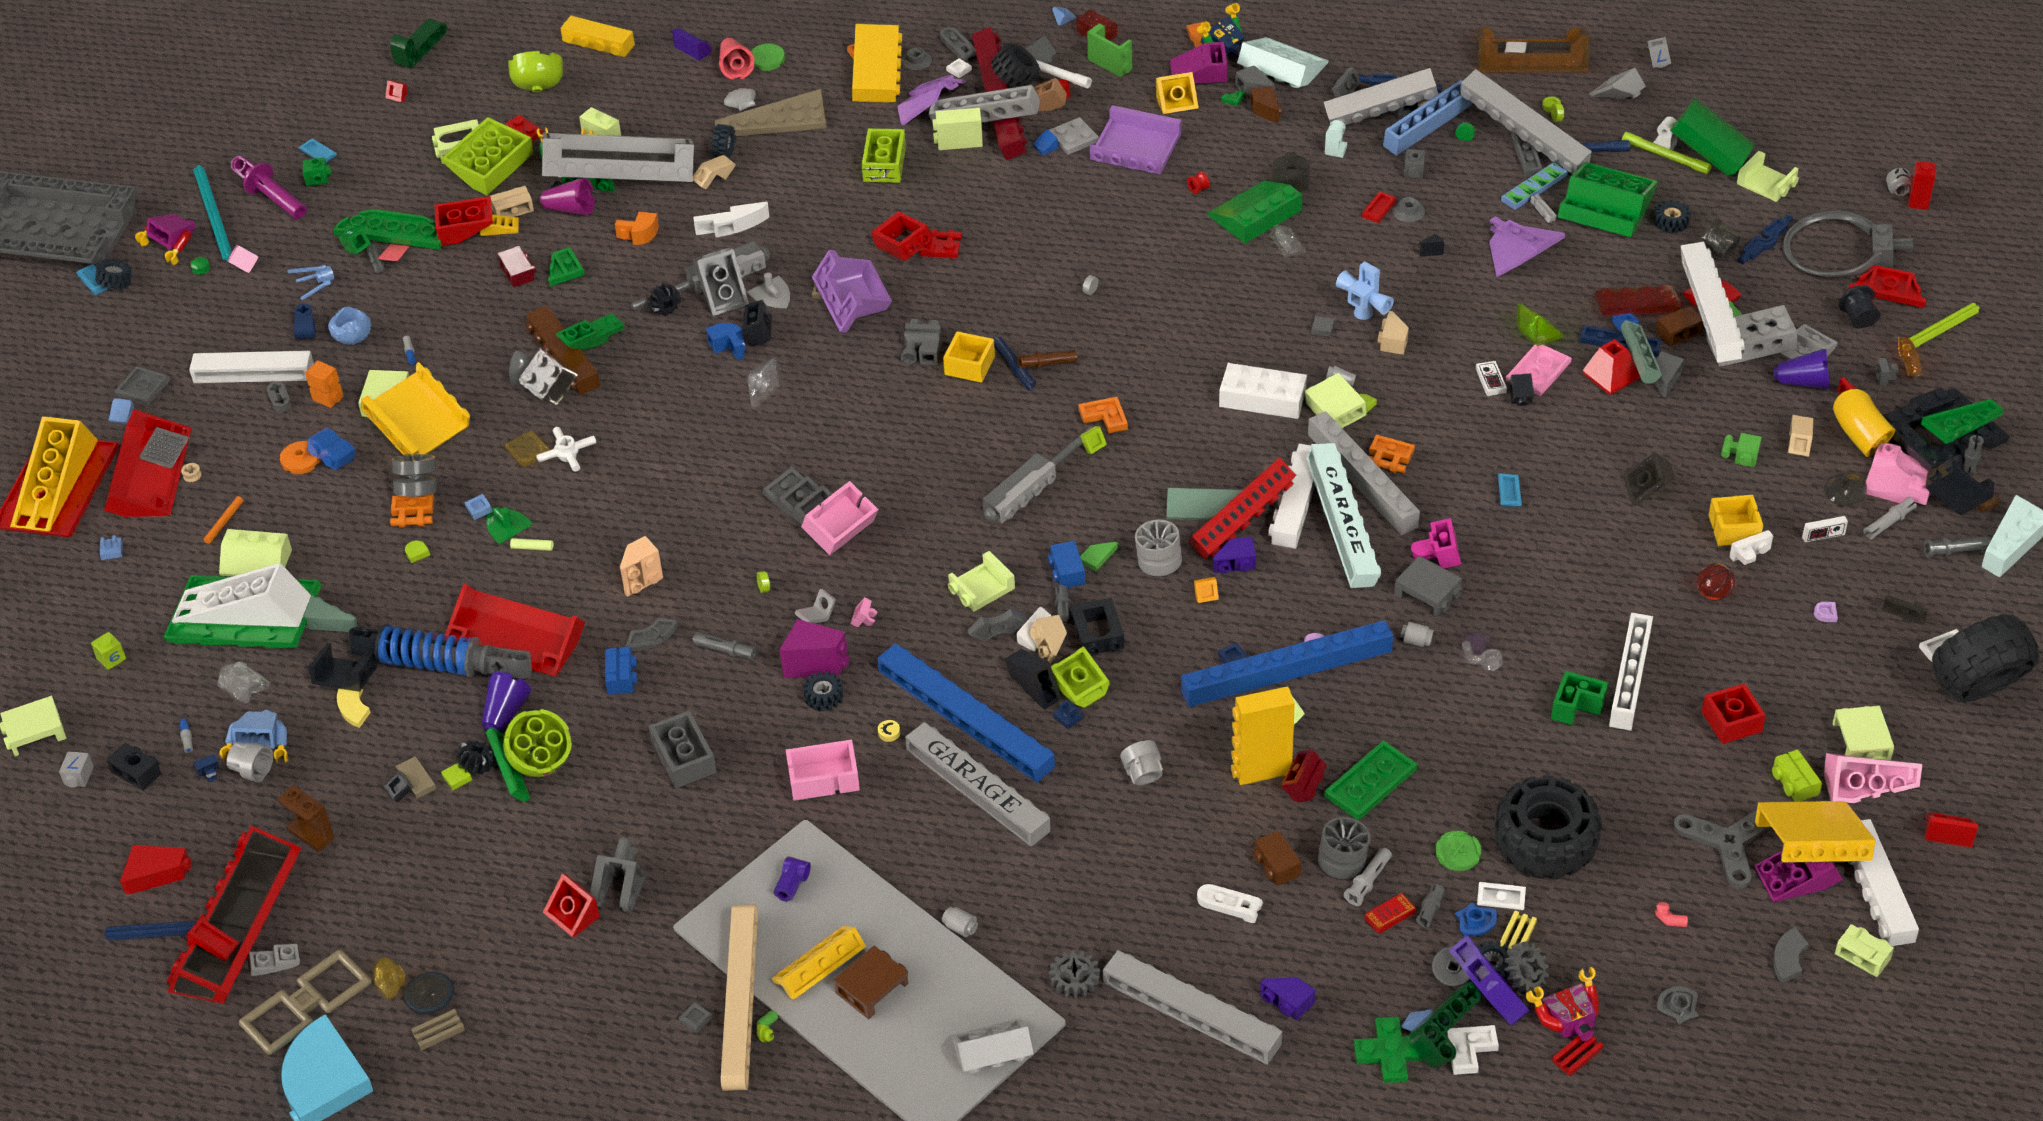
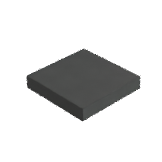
M136 366L114 392L116 396L149 406L169 383L170 376Z

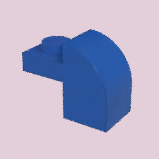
M720 323L706 328L708 343L715 354L730 348L737 360L745 358L744 350H746L742 329L738 325Z

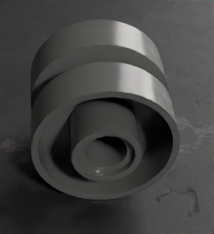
M411 454L391 459L392 473L404 475L393 479L395 495L420 497L437 492V478L432 475H425L436 471L434 455Z
M1338 817L1327 822L1322 831L1318 852L1320 868L1329 876L1337 879H1351L1361 874L1366 864L1370 844V832L1367 827L1360 821L1349 817Z

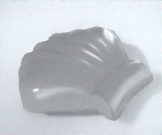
M747 88L733 90V92H729L726 95L724 105L738 108L739 111L756 105L754 102L756 93L753 89Z

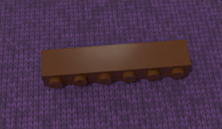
M546 305L527 313V322L525 323L527 331L533 333L538 345H542L544 354L550 356L553 366H558L562 378H567L571 390L575 389L581 395L600 387L598 372L580 349L568 347L556 336L557 332L564 330V327Z

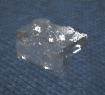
M236 662L235 664L221 667L218 686L246 705L250 702L251 693L268 689L269 681L263 678L261 674L247 667L245 663Z

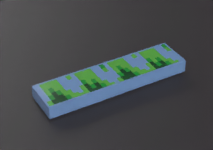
M1553 162L1504 194L1501 201L1516 210L1530 201L1532 195L1541 194L1567 177L1568 171Z

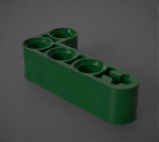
M427 19L409 38L397 34L394 35L390 41L394 63L412 69V66H415L446 34L447 25L437 20Z
M1468 982L1449 994L1411 1031L1410 1042L1430 1067L1440 1068L1455 1059L1456 1048L1445 1033L1480 1000L1481 992L1474 983Z

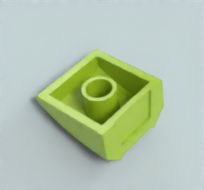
M1084 646L1071 656L1051 666L1058 689L1074 704L1085 708L1105 696L1110 682Z

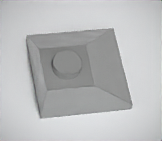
M1636 68L1612 76L1590 92L1589 95L1592 97L1616 99L1630 97L1633 99L1641 94L1640 91L1646 86Z

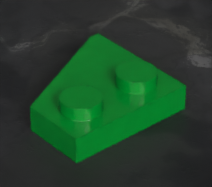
M570 247L552 253L550 277H548L550 287L584 275V269Z

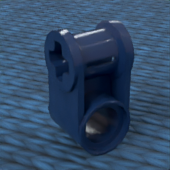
M299 304L295 307L293 327L296 340L316 338L315 320L312 317V308L309 304Z

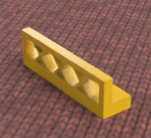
M842 926L771 979L774 984L782 985L789 998L794 1000L864 949L866 945L855 927Z

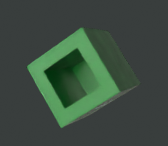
M351 227L338 236L347 253L358 254L371 245L362 228Z

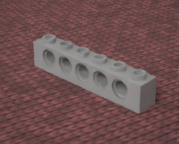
M1033 85L937 100L931 105L929 116L931 119H936V111L980 108L981 122L1037 114L1040 98Z

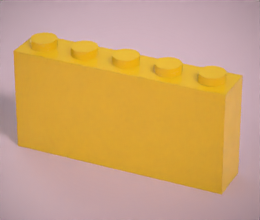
M856 24L852 101L896 102V95H900V84H897V82H900L901 71H897V69H901V58H898V56H901L902 46H898V44H902V33H899V25Z
M1289 687L1236 697L1235 707L1232 708L1235 722H1232V728L1235 736H1232L1234 750L1231 751L1234 765H1231L1233 777L1238 778L1240 785L1287 775L1292 764L1295 702Z

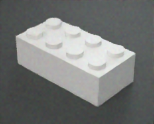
M1228 363L1220 387L1219 407L1298 419L1305 397L1307 375Z

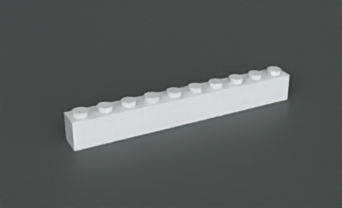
M1704 242L1681 245L1682 264L1717 363L1742 359L1741 351L1745 350L1744 341L1741 338L1739 328H1737L1736 319L1733 318L1732 308H1729L1728 297H1726L1725 289L1722 287L1721 278H1718V271L1715 268L1714 259L1711 258L1710 249H1706Z

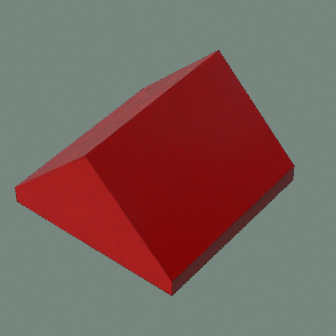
M1927 811L1925 840L1972 848L1978 823L1971 818Z
M562 873L543 913L571 937H575L600 916L596 898L566 873Z

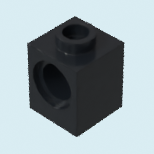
M1531 373L1511 375L1509 379L1511 404L1526 406L1532 403L1534 390Z

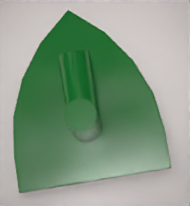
M506 507L492 508L493 512L487 514L486 525L488 531L498 544L503 543L533 525L523 514Z

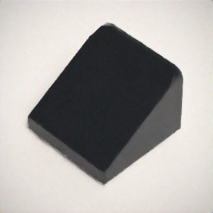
M1434 234L1421 241V257L1444 254V240L1438 235Z

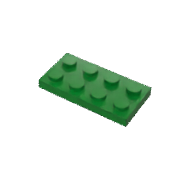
M1383 740L1326 789L1324 797L1359 821L1417 770L1418 764Z

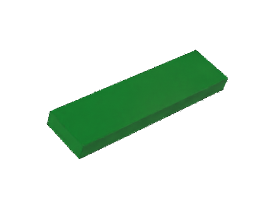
M494 728L488 729L486 735L510 795L522 802H526L530 799V795L521 773L515 770L506 759L503 748L504 734Z

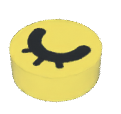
M893 720L881 722L878 726L879 738L886 742L895 741L900 736L899 724Z

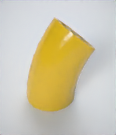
M1859 389L1848 390L1839 395L1834 402L1833 411L1840 426L1866 457L1876 453L1879 445L1888 443L1893 437L1896 429L1879 412L1871 397L1865 391Z

